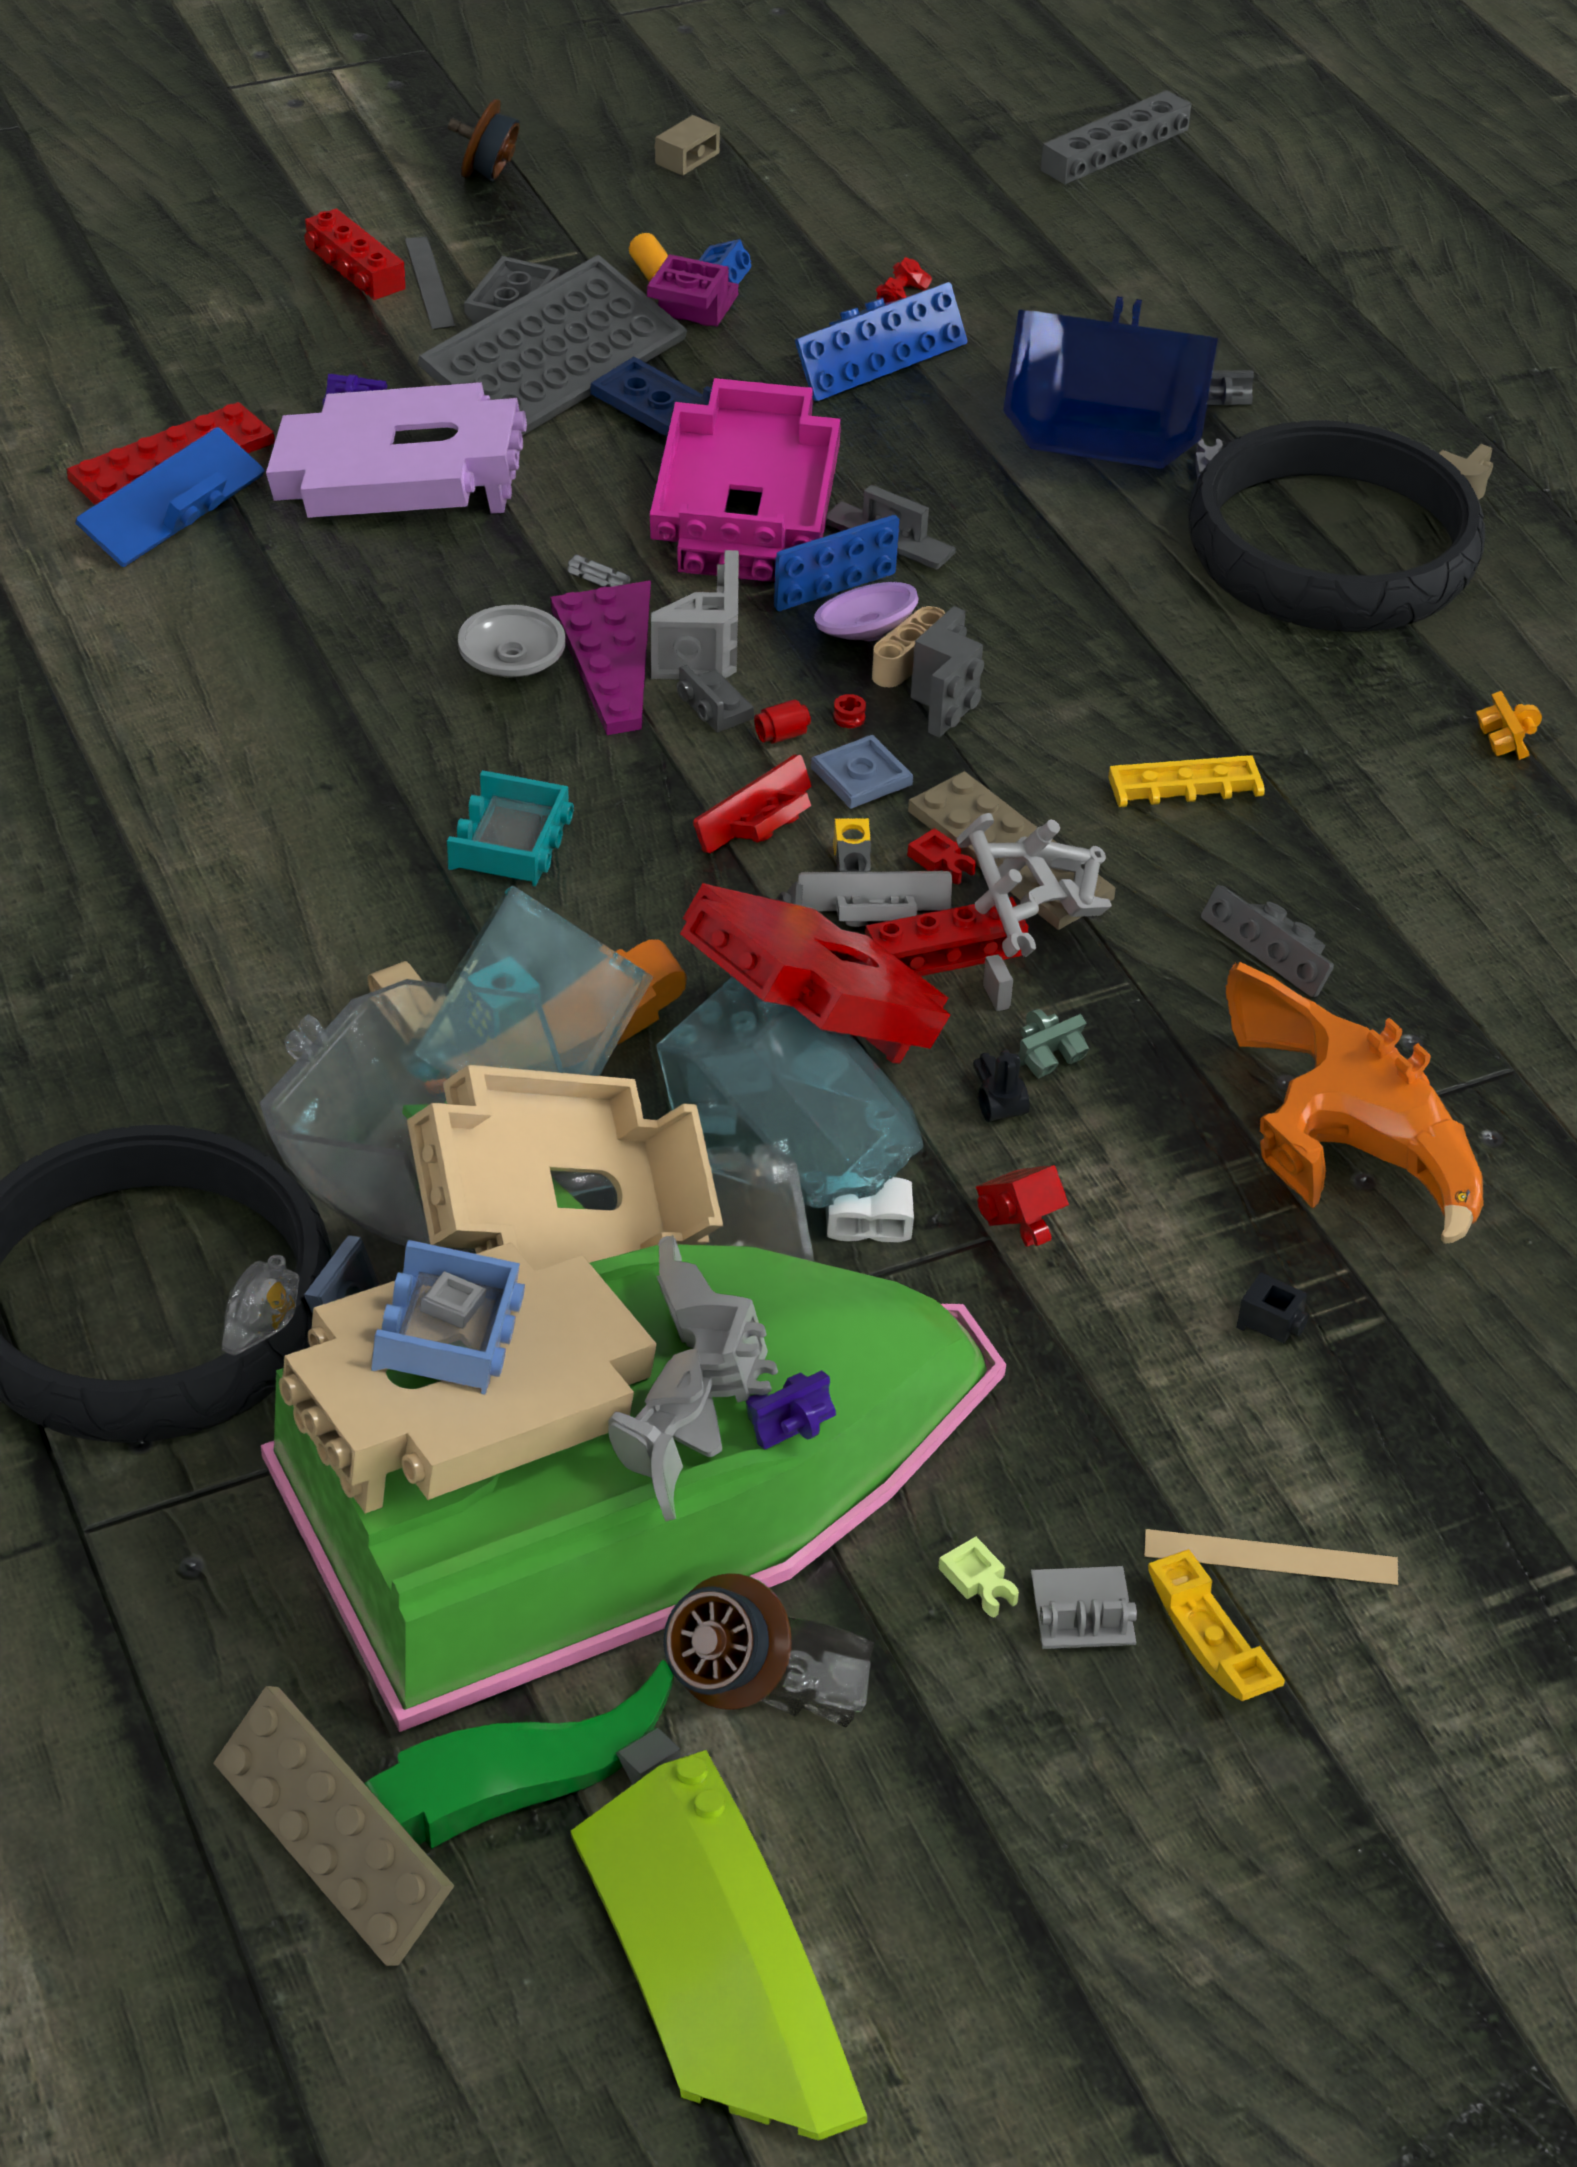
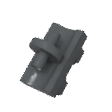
M1253 370L1195 371L1193 403L1195 405L1252 404Z

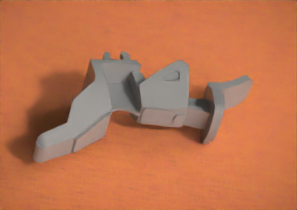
M673 1235L663 1237L658 1243L660 1275L657 1276L681 1342H685L688 1347L693 1349L675 1354L667 1362L646 1397V1406L635 1418L621 1412H614L608 1420L610 1442L621 1463L631 1471L652 1478L655 1494L665 1522L676 1519L674 1488L679 1473L683 1468L674 1439L707 1457H713L722 1451V1442L712 1397H730L735 1395L738 1403L747 1400L750 1394H767L772 1390L770 1382L757 1381L758 1376L763 1373H770L772 1375L778 1373L776 1363L771 1360H765L768 1350L764 1337L767 1333L764 1325L758 1321L752 1299L715 1293L695 1264L682 1262V1257Z

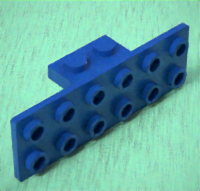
M950 282L940 284L898 301L884 303V299L879 298L865 303V310L859 312L858 307L840 312L841 319L830 322V326L795 339L808 386L813 388V401L822 400L957 348L968 342Z
M216 427L77 516L75 523L121 567H125L262 477L265 469L221 428Z

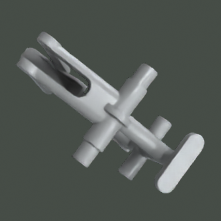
M986 813L979 816L956 838L959 848H965L971 844L973 846L989 888L975 902V908L979 913L985 914L995 905L1007 936L1002 943L1003 951L1007 957H1012L1020 949L1023 957H1027L1036 949L1034 939L1030 934L1022 933L1018 922L1036 915L1039 911L1038 905L1042 903L1060 900L1067 913L1072 917L1100 916L1112 906L1109 899L1094 896L1099 868L1106 859L1104 851L1097 846L1085 849L1051 842L1052 838L1060 831V826L1055 820H1048L1028 837H1021L1016 843H988L984 832L994 823V819L991 813ZM994 858H1005L1003 863L997 868ZM1027 865L1040 886L1029 891L1021 899V904L1012 907L1008 893L1022 881V875L1019 871ZM1050 868L1073 872V881L1071 879H1061L1058 882Z

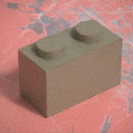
M695 115L688 117L655 137V164L682 176L720 153V126Z

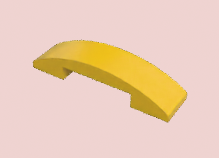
M1190 1549L1148 1563L1151 1579L1176 1629L1199 1663L1225 1691L1240 1701H1245L1284 1686L1285 1679L1261 1646L1251 1649L1211 1594L1212 1579Z

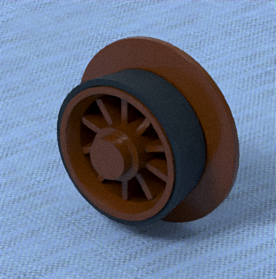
M494 99L488 105L475 129L464 123L461 124L460 121L454 118L448 124L447 129L455 133L458 132L459 135L470 140L461 167V176L464 178H468L476 170L489 180L494 181L514 154L520 121L500 114L501 101L498 99Z
M720 1574L699 1583L674 1606L666 1622L663 1645L665 1657L672 1673L695 1698L719 1709H742L758 1703L778 1685L789 1662L792 1637L786 1611L778 1597L769 1587L750 1576Z

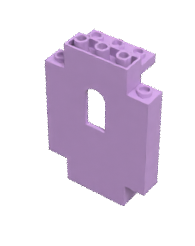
M482 382L327 394L322 413L283 415L266 471L273 500L303 499L307 517L310 518L466 507L470 492L475 491V486H485L491 514L504 513L506 501L512 497L511 482L515 479L516 470L519 468L520 450L523 449L522 432L527 429L526 415L524 411L519 410L517 398L490 400L489 395H484ZM454 428L458 431L452 438L443 441L393 444L396 431Z

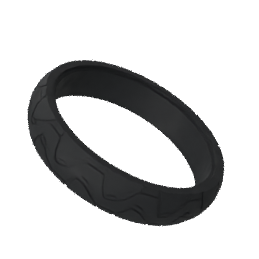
M1310 420L1272 425L1247 433L1227 444L1211 459L1200 473L1189 502L1188 521L1191 542L1201 564L1217 585L1241 603L1258 612L1308 628L1328 631L1341 630L1342 632H1366L1397 628L1425 619L1451 603L1469 584L1484 552V515L1477 495L1466 477L1450 461L1434 450H1430L1429 447L1398 433L1377 427H1368L1364 424ZM1301 475L1344 477L1385 487L1418 503L1442 523L1453 545L1435 560L1402 572L1370 576L1324 573L1283 562L1254 548L1229 527L1221 514L1220 508L1237 492L1260 482Z
M175 1125L120 1127L102 1130L97 1134L83 1135L41 1152V1155H36L24 1162L0 1181V1265L12 1248L29 1231L53 1214L94 1196L118 1190L149 1186L195 1188L238 1201L256 1211L273 1224L284 1236L297 1260L293 1281L285 1296L287 1304L289 1303L290 1295L294 1299L295 1306L294 1309L292 1307L289 1311L286 1309L287 1312L278 1324V1329H274L272 1324L273 1322H278L281 1316L276 1318L275 1321H272L271 1316L258 1331L231 1351L197 1367L170 1375L135 1380H104L68 1374L29 1358L13 1347L0 1334V1401L24 1418L46 1428L48 1426L53 1431L86 1440L136 1443L139 1440L147 1442L180 1437L201 1431L203 1428L208 1429L231 1419L233 1415L237 1416L253 1407L276 1389V1370L284 1368V1356L310 1347L308 1331L312 1329L313 1314L304 1294L332 1258L329 1236L318 1208L307 1191L283 1167L256 1148L235 1138L193 1127L190 1129ZM276 1310L274 1313L275 1315H283V1313H280V1311Z

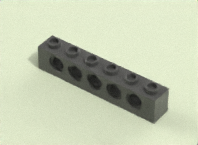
M1166 90L1043 144L1041 171L1063 184H1068L1188 130L1190 123L1191 103Z

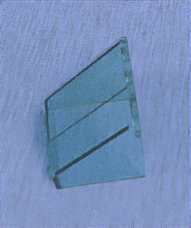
M734 977L725 982L656 1045L671 1109L674 1110L683 1103L697 1105L712 1174L814 1208L834 1205V1200L843 1195L854 1194L858 1199L876 1195L884 1187V1184L889 1179H892L908 1163V1160L924 1147L912 1105L852 1035L822 1030L792 1006L762 1001Z

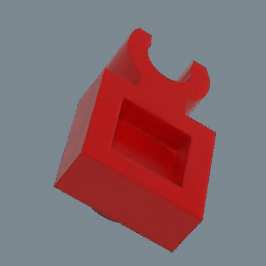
M935 828L908 844V857L928 871H949L952 875V883L958 885L961 883L962 871L967 872L971 876L975 874V860L970 856L961 854V848L958 847V844Z

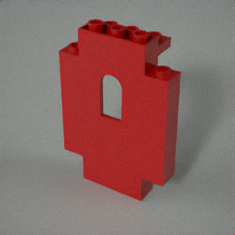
M702 883L682 918L686 921V924L680 935L762 1001L792 1006L822 1030L864 1037L887 1056L886 1059L892 1063L900 1064L911 1045L931 1049L951 1015L943 1009L949 998L868 935L841 930L813 908Z

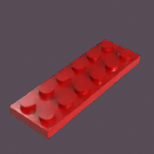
M237 402L228 404L224 408L209 414L200 415L178 426H171L167 430L152 436L143 437L124 447L112 449L108 453L93 459L84 460L77 465L67 468V477L79 491L96 505L216 427L221 428L248 454L274 444V431L241 403Z

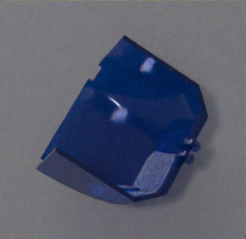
M1119 296L1116 298L1112 322L1031 310H1018L1003 411L1025 439L1030 449L1163 469L1202 439L1220 338L1138 326L1142 307V300L1136 299L1133 304L1132 324L1119 323L1124 307L1123 297Z

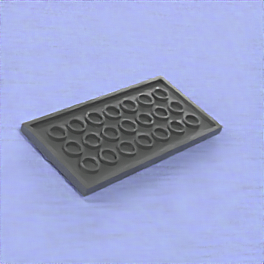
M596 255L419 355L417 365L440 385L482 382L484 395H489L490 400L517 398L519 410L525 412L527 429L522 432L523 436L592 395L590 394L591 382L632 357H636L646 363L683 341L688 330L602 257Z

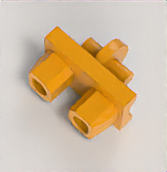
M1502 691L1491 694L1493 705L1477 711L1476 714L1483 734L1502 728L1488 734L1493 752L1496 757L1511 751H1515L1519 760L1528 757L1529 751L1522 740L1525 737V733L1531 735L1537 731V727L1542 721L1539 709L1534 705L1518 704L1513 712Z

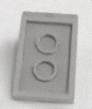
M725 550L724 564H717V592H694L652 612L651 679H679V667L688 665L697 676L714 669L724 678L737 672L739 551Z

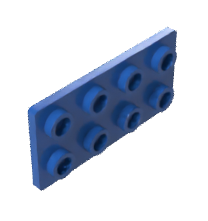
M891 515L778 551L776 553L774 607L776 610L782 611L894 574L896 572L900 519L896 515Z

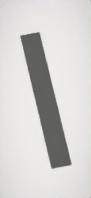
M428 237L405 238L432 329L455 327Z

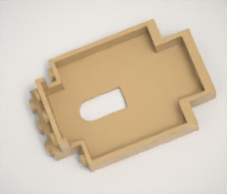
M467 1065L443 1082L447 1104L431 1103L407 1120L431 1245L448 1248L475 1249L477 1254L512 1242L530 1266L537 1271L581 1255L590 1263L658 1245L663 1237L672 1235L676 1239L677 1244L705 1245L709 1243L708 1234L723 1226L697 1105L683 1103L658 1120L643 1119L635 1079ZM550 1170L598 1173L605 1176L613 1184L617 1193L615 1209L558 1208Z
M512 1242L477 1253L478 1255L520 1263L517 1283L525 1284L520 1311L510 1312V1315L516 1316L510 1344L501 1343L500 1346L506 1349L500 1377L491 1376L486 1395L481 1394V1388L443 1380L418 1389H406L393 1384L386 1375L387 1368L371 1371L375 1334L377 1329L382 1330L386 1305H392L395 1281L313 1308L312 1329L308 1331L310 1347L284 1356L283 1377L279 1380L280 1393L287 1405H293L294 1420L298 1429L303 1434L307 1433L316 1445L321 1461L325 1465L332 1467L340 1478L345 1494L349 1498L353 1497L365 1514L382 1508L386 1474L403 1468L407 1480L411 1484L416 1483L427 1500L607 1434L608 1420L614 1412H621L630 1416L634 1391L629 1385L651 1377L657 1343L583 1255L535 1271ZM422 1287L406 1335L450 1345L461 1341L465 1348L480 1351L495 1302L485 1300L466 1326L461 1329L420 1311L421 1300L430 1289Z

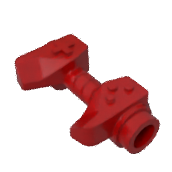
M905 257L901 262L893 266L895 279L889 277L884 284L877 286L876 297L877 299L883 298L884 303L898 301L907 297L904 291L905 286L911 285L924 291L929 287L932 277L920 268L916 260Z

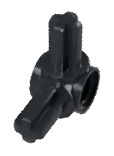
M1006 1050L1002 1051L1000 1057L996 1059L994 1056H990L989 1053H982L980 1058L974 1060L973 1068L982 1083L978 1091L979 1105L982 1115L987 1122L1024 1115L1029 1112L1028 1091L1023 1080L1019 1078L1020 1057L1018 1054H1011Z

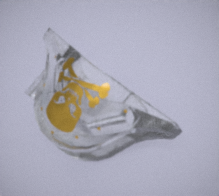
M282 1255L271 1256L268 1259V1263L263 1261L253 1263L241 1274L234 1284L226 1304L222 1351L235 1356L279 1332L292 1319L297 1302L299 1275L286 1269V1261Z

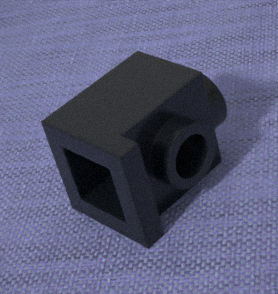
M1260 1272L1241 1300L1236 1328L1245 1331L1249 1327L1283 1344L1290 1334L1299 1337L1309 1318V1313L1304 1311L1308 1293Z

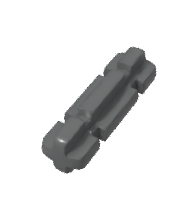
M578 554L568 561V572L580 578L583 575L584 580L599 586L613 587L630 584L631 578L628 574L620 571L615 573V569L593 560L588 562V558Z

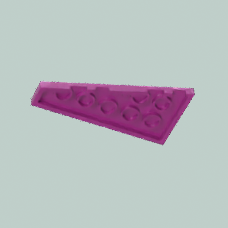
M651 580L613 587H600L595 590L577 593L569 592L564 595L550 597L553 615L561 623L565 631V642L606 735L642 729Z

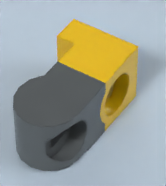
M869 818L835 819L833 847L834 855H836L837 872H871ZM855 829L862 832V839H846L842 834L847 830Z

